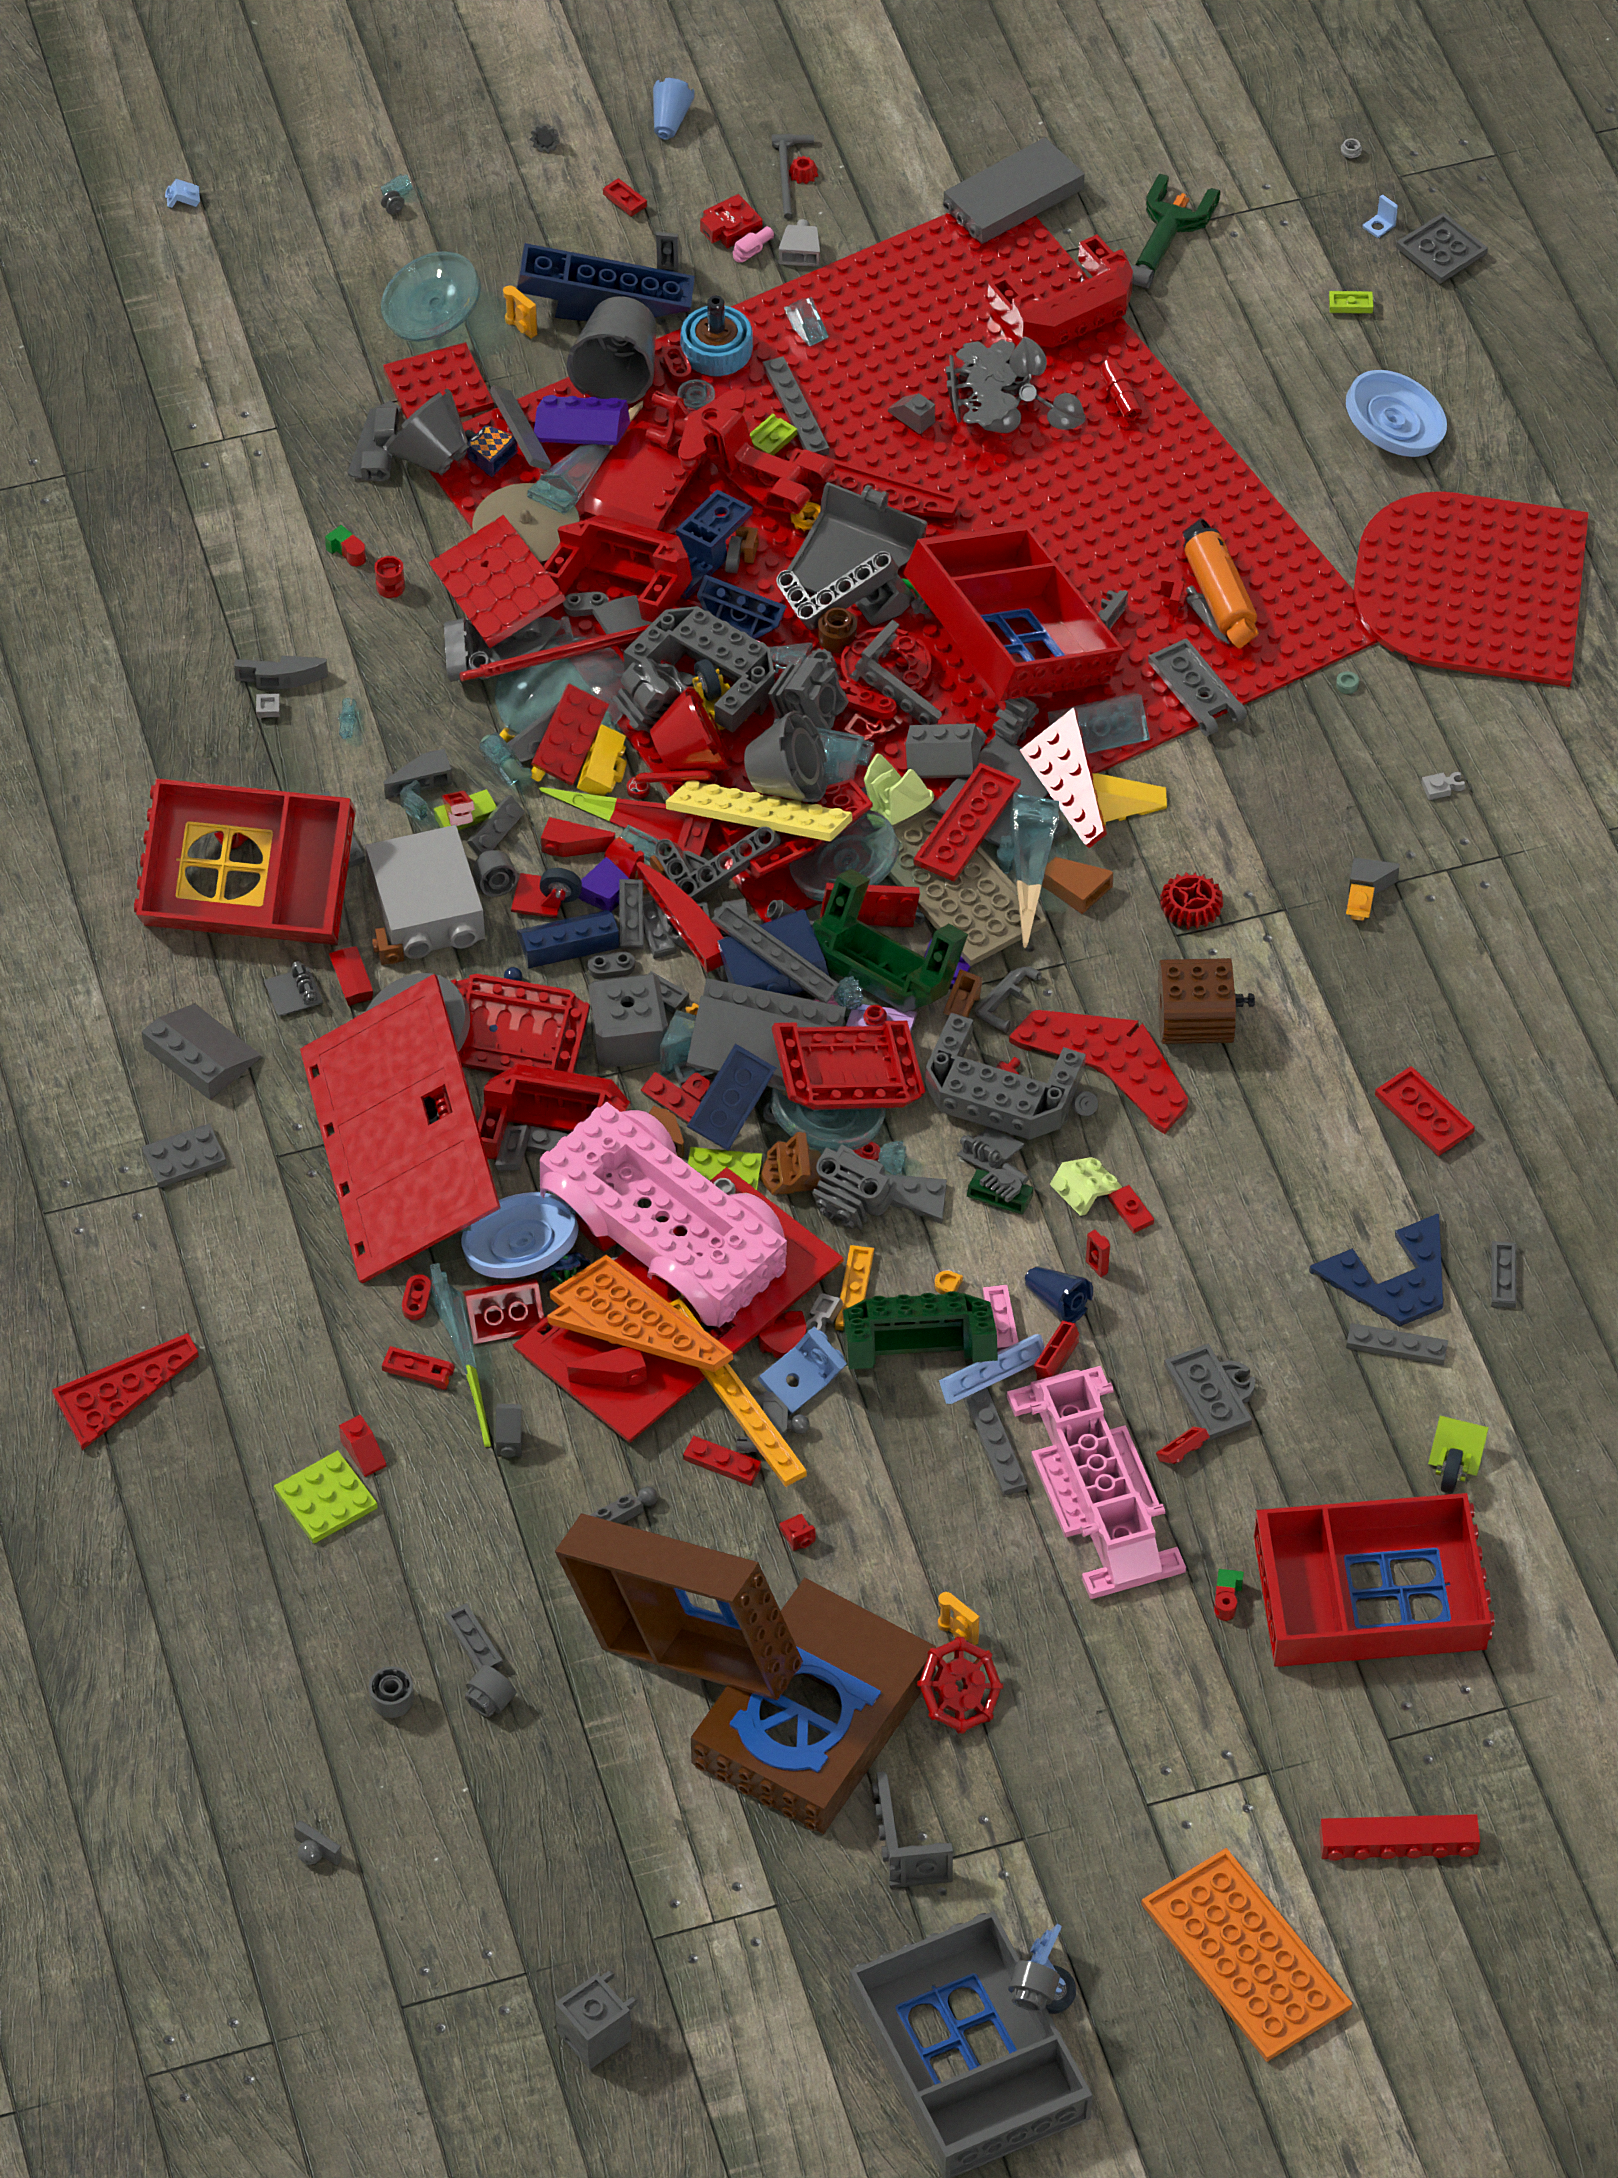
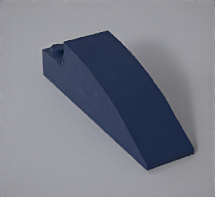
M524 243L517 289L523 294L557 300L555 318L588 321L595 308L602 301L612 297L635 299L643 303L652 312L654 317H660L691 310L695 276Z

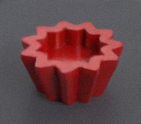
M797 157L790 165L789 176H791L792 181L796 180L797 184L802 182L808 184L809 181H815L814 177H818V168L810 157Z

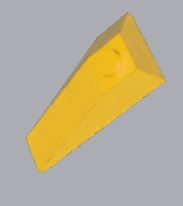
M1092 773L1094 778L1093 784L1097 790V800L1105 825L1106 822L1118 819V821L1126 820V816L1134 814L1144 815L1167 808L1166 787Z

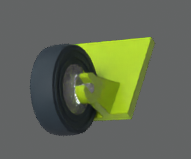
M1439 1416L1428 1464L1437 1466L1435 1475L1443 1476L1440 1487L1442 1492L1453 1494L1457 1480L1465 1482L1467 1474L1477 1476L1489 1427Z

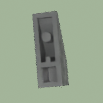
M657 232V269L681 273L682 246L679 235Z
M445 749L421 754L383 781L385 799L453 784L452 771Z

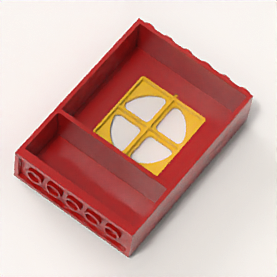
M156 778L155 785H152L150 790V799H153L152 808H148L147 822L150 823L149 830H145L144 833L146 851L142 853L140 860L143 872L142 876H139L137 880V889L140 890L139 899L136 898L134 902V912L144 926L338 945L356 809L350 798ZM216 831L224 833L220 859L209 860L188 856V850L191 845L202 836ZM235 833L243 834L257 844L263 855V862L261 864L230 861L232 837ZM187 867L218 870L216 894L213 898L203 896L189 884L185 876ZM229 871L260 874L259 883L249 893L236 899L227 900L224 898Z

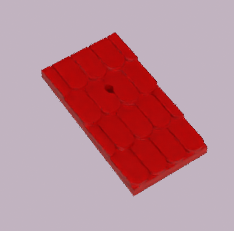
M504 515L497 518L495 522H491L478 530L476 534L474 533L458 543L457 546L455 545L445 551L438 558L436 557L428 562L489 648L566 600L558 586Z

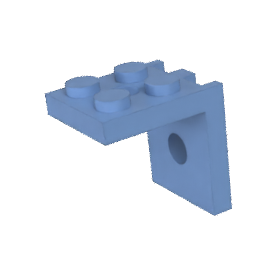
M814 1326L793 1349L757 1379L768 1392H773L788 1407V1415L790 1416L828 1385L847 1363L844 1361L843 1354L839 1350L834 1349L828 1342L827 1336ZM786 1377H795L798 1381V1386H789L786 1382Z

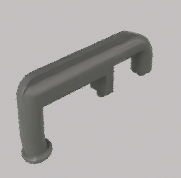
M1021 967L1011 971L975 1008L976 1016L1007 1033L1010 1027V1020H1003L992 1014V1012L1010 994L1018 999L1024 997L1022 989L1016 985L1025 976L1034 981L1040 980L1042 978L1041 972L1032 967Z

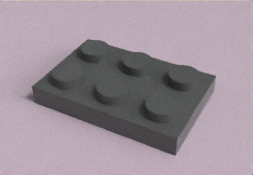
M210 1123L142 1146L144 1157L159 1188L227 1165L226 1157Z

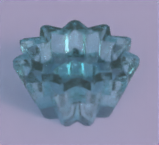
M853 976L842 979L839 982V988L834 993L835 1001L838 1002L839 1006L856 1010L858 1006L862 1005L861 1000L863 999L859 981L854 980Z
M903 1141L884 1144L879 1153L878 1161L884 1165L885 1170L893 1175L901 1173L902 1167L905 1166L907 1154L905 1153L906 1146H903Z

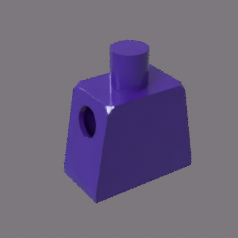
M606 857L581 879L582 889L578 899L603 911L608 910L612 912L619 905V880L629 878Z

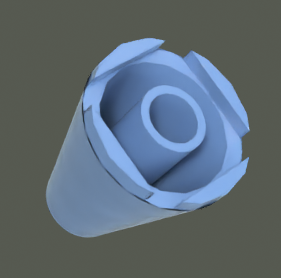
M665 78L664 82L657 80L654 84V132L661 139H669L675 136L694 100V89L692 88L691 91L688 88V83L682 80Z

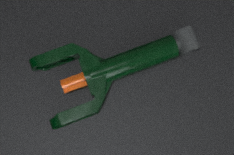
M1161 173L1157 176L1146 196V212L1157 225L1136 264L1131 266L1133 270L1132 285L1146 289L1150 288L1154 274L1177 232H1193L1206 228L1219 203L1220 190L1215 188L1208 189L1196 212H1192L1191 209L1186 208L1189 198L1184 193L1178 195L1173 204L1162 202L1167 194L1169 176Z

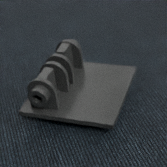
M300 961L292 964V972L264 980L278 1017L323 1004L309 967H305Z
M987 1127L975 1139L970 1135L962 1136L960 1144H962L963 1149L957 1153V1156L991 1172L998 1169L1024 1146V1143L997 1129Z

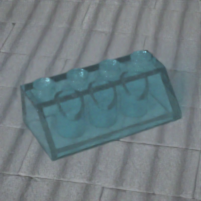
M1132 693L1073 706L1078 712V722L1082 729V739L1087 753L1150 740L1142 695ZM1073 707L1047 712L1050 726Z

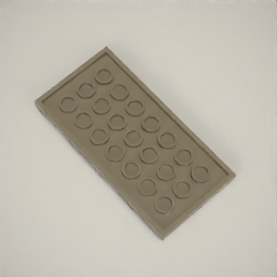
M934 803L909 818L892 826L885 827L862 839V847L897 886L919 887L920 896L917 908L937 930L949 923L968 934L961 957L969 966L1022 939L1017 887L980 846L955 882L913 864L914 857L942 818V816L931 811ZM1037 909L1030 935L1047 925V920Z

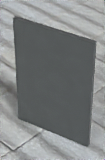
M996 734L980 752L977 766L979 763H982L1021 780V786L984 838L1002 848L1049 792L1020 752L1022 747L1012 744ZM970 777L957 778L933 804L931 811L943 817Z

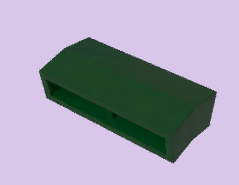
M981 1169L976 1170L968 1184L966 1197L1021 1215L1025 1213L1033 1197L1034 1187L1022 1184L1019 1194L1009 1202H1006L1005 1197H1001L1004 1191L996 1194L998 1187L994 1191L991 1190V1187L997 1181L989 1187L980 1185V1180L989 1172Z

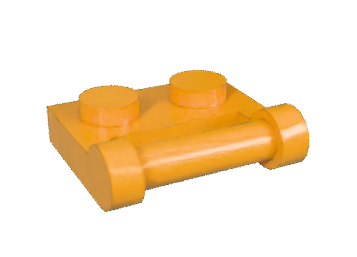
M514 286L504 287L503 296L506 298L507 311L505 314L506 324L515 325L521 333L526 334L532 339L538 335L536 304Z
M941 1593L938 1598V1604L941 1607L938 1628L942 1631H950L955 1638L961 1636L974 1645L978 1644L980 1616L951 1593Z

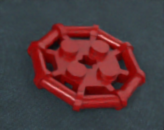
M957 1636L955 1640L940 1647L931 1648L927 1652L928 1659L920 1681H917V1686L920 1687L929 1710V1718L955 1729L958 1734H964L966 1730L981 1723L990 1722L994 1718L993 1711L1000 1691L1004 1689L994 1666L993 1654L990 1650L985 1651L966 1641L961 1636ZM964 1651L977 1657L976 1661L972 1663L965 1659ZM954 1652V1659L945 1662L942 1659L943 1656ZM982 1665H984L990 1683H985V1675L980 1671ZM937 1666L938 1670L934 1681H931L935 1667ZM961 1680L963 1682V1689L959 1692L955 1682ZM931 1687H933L935 1691H938V1694L940 1696V1698H938V1704L935 1700ZM990 1689L985 1706L983 1707L980 1701L984 1690ZM947 1708L955 1712V1718L944 1713L943 1709ZM974 1709L977 1712L976 1715L965 1719V1711Z

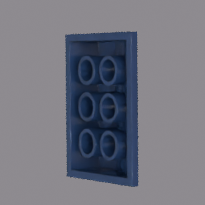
M804 909L759 925L829 976L824 956ZM728 936L717 940L729 983L789 996L804 990L733 937Z

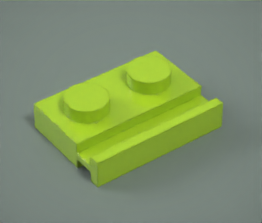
M772 414L750 433L754 449L774 456L797 435V428L781 418H776L775 414Z

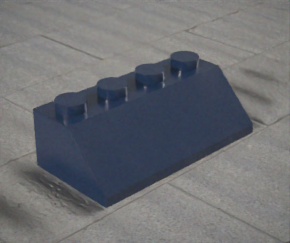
M608 910L517 930L528 969L619 949V931L613 913Z

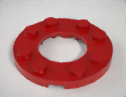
M885 627L864 631L855 636V640L851 644L845 646L841 656V674L844 682L883 695V693L868 684L862 677L856 682L850 675L856 669V663L862 658L861 653ZM897 629L896 634L898 637L890 646L892 647L890 651L902 655L908 663V670L899 680L914 692L919 693L926 686L931 675L932 660L930 652L921 639H915L908 635V631Z

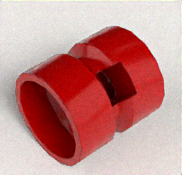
M384 556L378 559L374 566L377 592L385 598L400 596L405 590L403 562L395 556Z

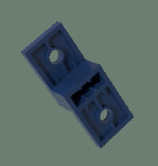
M717 489L676 529V536H679L688 555L692 574V581L681 595V598L687 600L701 586L705 574L711 576L726 561V539L753 514L751 506Z

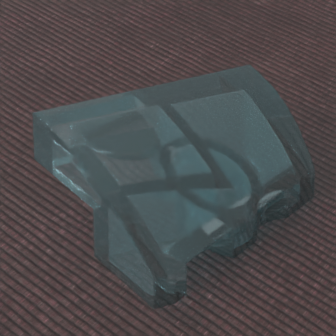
M813 643L769 647L774 672L778 673L780 668L785 669L789 663H793L794 666L802 664L804 659L809 657Z

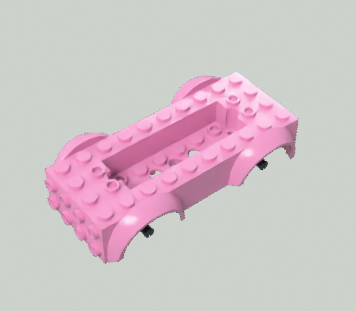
M606 1102L600 1108L594 1109L588 1119L578 1123L573 1132L567 1137H562L557 1146L551 1151H546L540 1158V1195L545 1198L546 1191H549L560 1197L570 1205L568 1209L571 1213L573 1212V1215L578 1213L593 1235L596 1237L608 1235L649 1267L648 1278L652 1279V1275H657L677 1289L676 1294L680 1299L685 1297L693 1305L705 1325L721 1327L725 1322H730L740 1308L748 1306L758 1292H763L768 1287L769 1282L775 1277L781 1276L786 1269L787 1240H785L782 1225L772 1208L762 1199L752 1194L739 1193L727 1195L677 1156L675 1145L669 1132L661 1122L647 1112L640 1110L619 1112ZM641 1199H648L652 1205L649 1208L642 1209L637 1203ZM659 1216H665L669 1220L667 1222L660 1223L656 1220V1218H658ZM682 1226L688 1232L685 1236L678 1237L673 1233V1230L676 1227Z

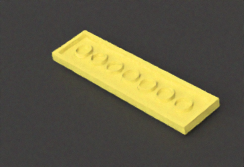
M696 780L687 781L666 800V809L754 827H769L775 831L830 842L852 822V813L839 808L831 809L822 807L819 804H805L798 800L790 801L781 799L778 796L770 797L760 795L757 792L740 791L737 788L729 789L719 787L716 784L708 785L699 783Z

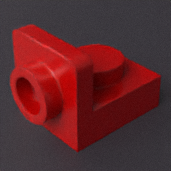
M802 1513L779 1523V1529L793 1551L807 1548L816 1541V1529L813 1525L809 1526Z

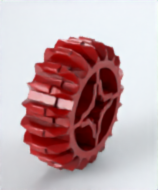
M1196 871L1193 875L1185 872L1184 876L1177 874L1175 879L1170 878L1168 884H1164L1160 895V907L1164 911L1165 918H1169L1170 923L1177 922L1178 927L1186 925L1187 929L1195 926L1198 930L1200 925L1207 927L1209 922L1214 923L1216 917H1219L1223 908V893L1220 890L1219 884H1214L1213 878L1206 879L1205 873L1202 876H1197Z

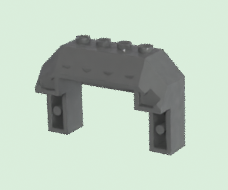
M698 606L665 610L624 651L625 670L633 662L641 664L645 657L653 659L657 664L664 659L672 665H675L684 655L697 662L704 659L709 660L715 670L719 669L720 675L722 674L723 677L735 683L714 704L715 723L732 733L753 712L761 716L771 701L768 693L774 686V668L770 648L763 642H758L747 633L739 631L728 622L720 620L709 611H705Z
M950 1013L926 1065L925 1087L939 1112L1029 1140L1058 1130L1067 1122L1069 1106L1085 1072L1086 1054L1063 1047L1048 1083L1034 1080L963 1058L973 1037V1019Z

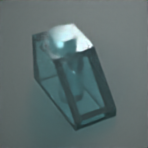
M812 297L800 299L784 307L792 328L808 346H812L829 337Z

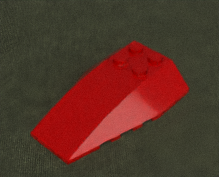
M853 779L827 785L824 796L817 802L808 803L801 801V803L819 804L822 807L839 808L843 811L851 812L852 822L840 833L873 807L872 801ZM729 821L719 823L729 848L760 828ZM776 831L781 837L780 845L750 859V867L745 869V871L755 881L798 861L829 841ZM771 833L764 837V844L771 841ZM751 846L745 849V857L752 853Z

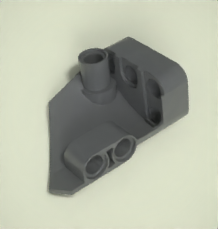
M551 616L538 617L495 646L489 648L469 619L462 618L444 622L448 678L451 682L461 680L460 672L479 668L483 664L541 651L553 638L561 625ZM491 676L488 677V678H482V677H478V678H480V679H482V680H486V679L491 678Z

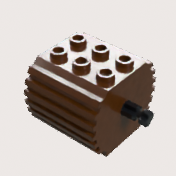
M1232 959L1160 960L1158 970V1014L1160 1041L1162 1044L1233 1043L1235 1038L1236 1007H1243L1244 1003H1248L1249 1007H1253L1255 1005V996L1252 993H1248V997H1244L1243 994H1235Z

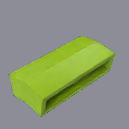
M487 789L469 795L473 800L475 810L471 811L473 822L456 826L458 831L484 822L497 806ZM445 806L433 808L435 820L440 828L451 826Z

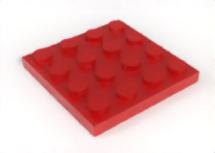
M466 342L383 365L384 373L406 420L439 392L442 395L446 394L445 389H449L452 392L460 418L494 409L492 397Z

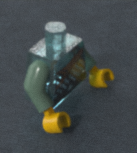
M504 728L500 734L494 732L492 735H486L481 739L479 748L484 760L508 787L519 779L532 778L540 782L544 777L545 772L534 766L532 770L523 767L516 753L507 744L515 737L508 734V728Z

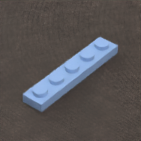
M1035 1334L999 1351L998 1361L976 1362L939 1380L946 1404L957 1402L1034 1365L1045 1348L1041 1335Z

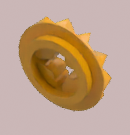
M808 502L799 514H791V523L795 524L796 529L802 528L803 532L811 530L820 513L821 506ZM811 516L813 517V520H810V519L805 520V517H807V518H810Z

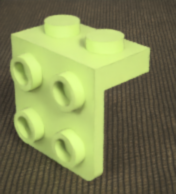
M1092 1157L1062 1162L1050 1183L1080 1216L1088 1213L1097 1196L1111 1194L1122 1188L1117 1182L1116 1177L1110 1174L1099 1160Z

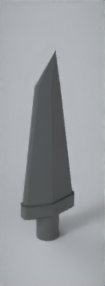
M1189 586L1186 589L1189 595L1186 597V602L1193 608L1216 638L1229 644L1227 637L1219 631L1204 595L1198 593L1194 586Z

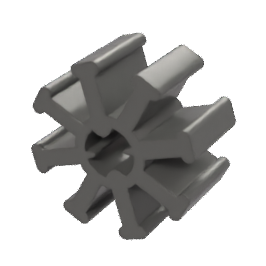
M1022 696L1005 700L1006 709L1004 711L998 710L996 716L1000 719L993 724V729L996 730L995 733L1012 744H1017L1018 739L1023 741L1026 738V728L1030 727L1032 729L1036 722L1032 718L1039 713V708L1036 707L1037 704Z

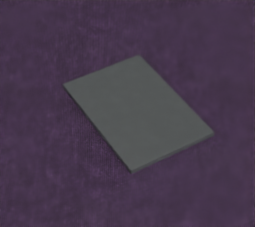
M701 995L686 1066L718 1074L736 1043L775 1066L777 1069L767 1086L786 1091L771 1029L773 1024L797 1022L798 1027L825 1026Z

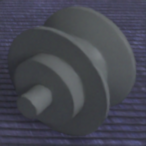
M395 190L385 193L381 199L382 207L386 208L389 214L401 211L405 203L403 197Z
M1080 1091L1074 1095L1072 1107L1076 1113L1089 1116L1097 1110L1098 1100L1093 1093Z

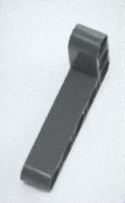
M880 551L812 597L808 595L799 579L790 570L780 572L776 582L807 629L814 630L818 628L819 618L827 610L836 607L849 608L894 578L898 572V566L888 552Z
M769 827L758 828L695 871L680 846L671 840H659L655 845V854L670 880L686 894L687 888L694 884V891L688 896L694 901H698L750 867V859L778 847L781 843V837ZM771 833V841L764 844V837ZM668 846H671V853L668 856H665V849ZM751 846L752 853L745 857V849ZM729 859H732V867L730 869H726V862ZM682 865V873L680 875H676V868ZM713 871V879L707 882V874Z

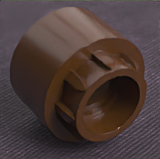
M836 607L827 610L826 613L821 615L818 621V641L822 648L832 653H842L845 646H848L855 640V636H857V620L848 610Z

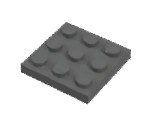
M1444 212L1403 237L1396 244V248L1440 284L1482 258L1488 252V247Z

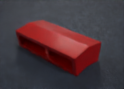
M357 946L329 953L348 1006L372 1000L373 989Z
M1061 1322L1034 1364L1037 1380L1060 1373L1079 1343V1332L1075 1323Z

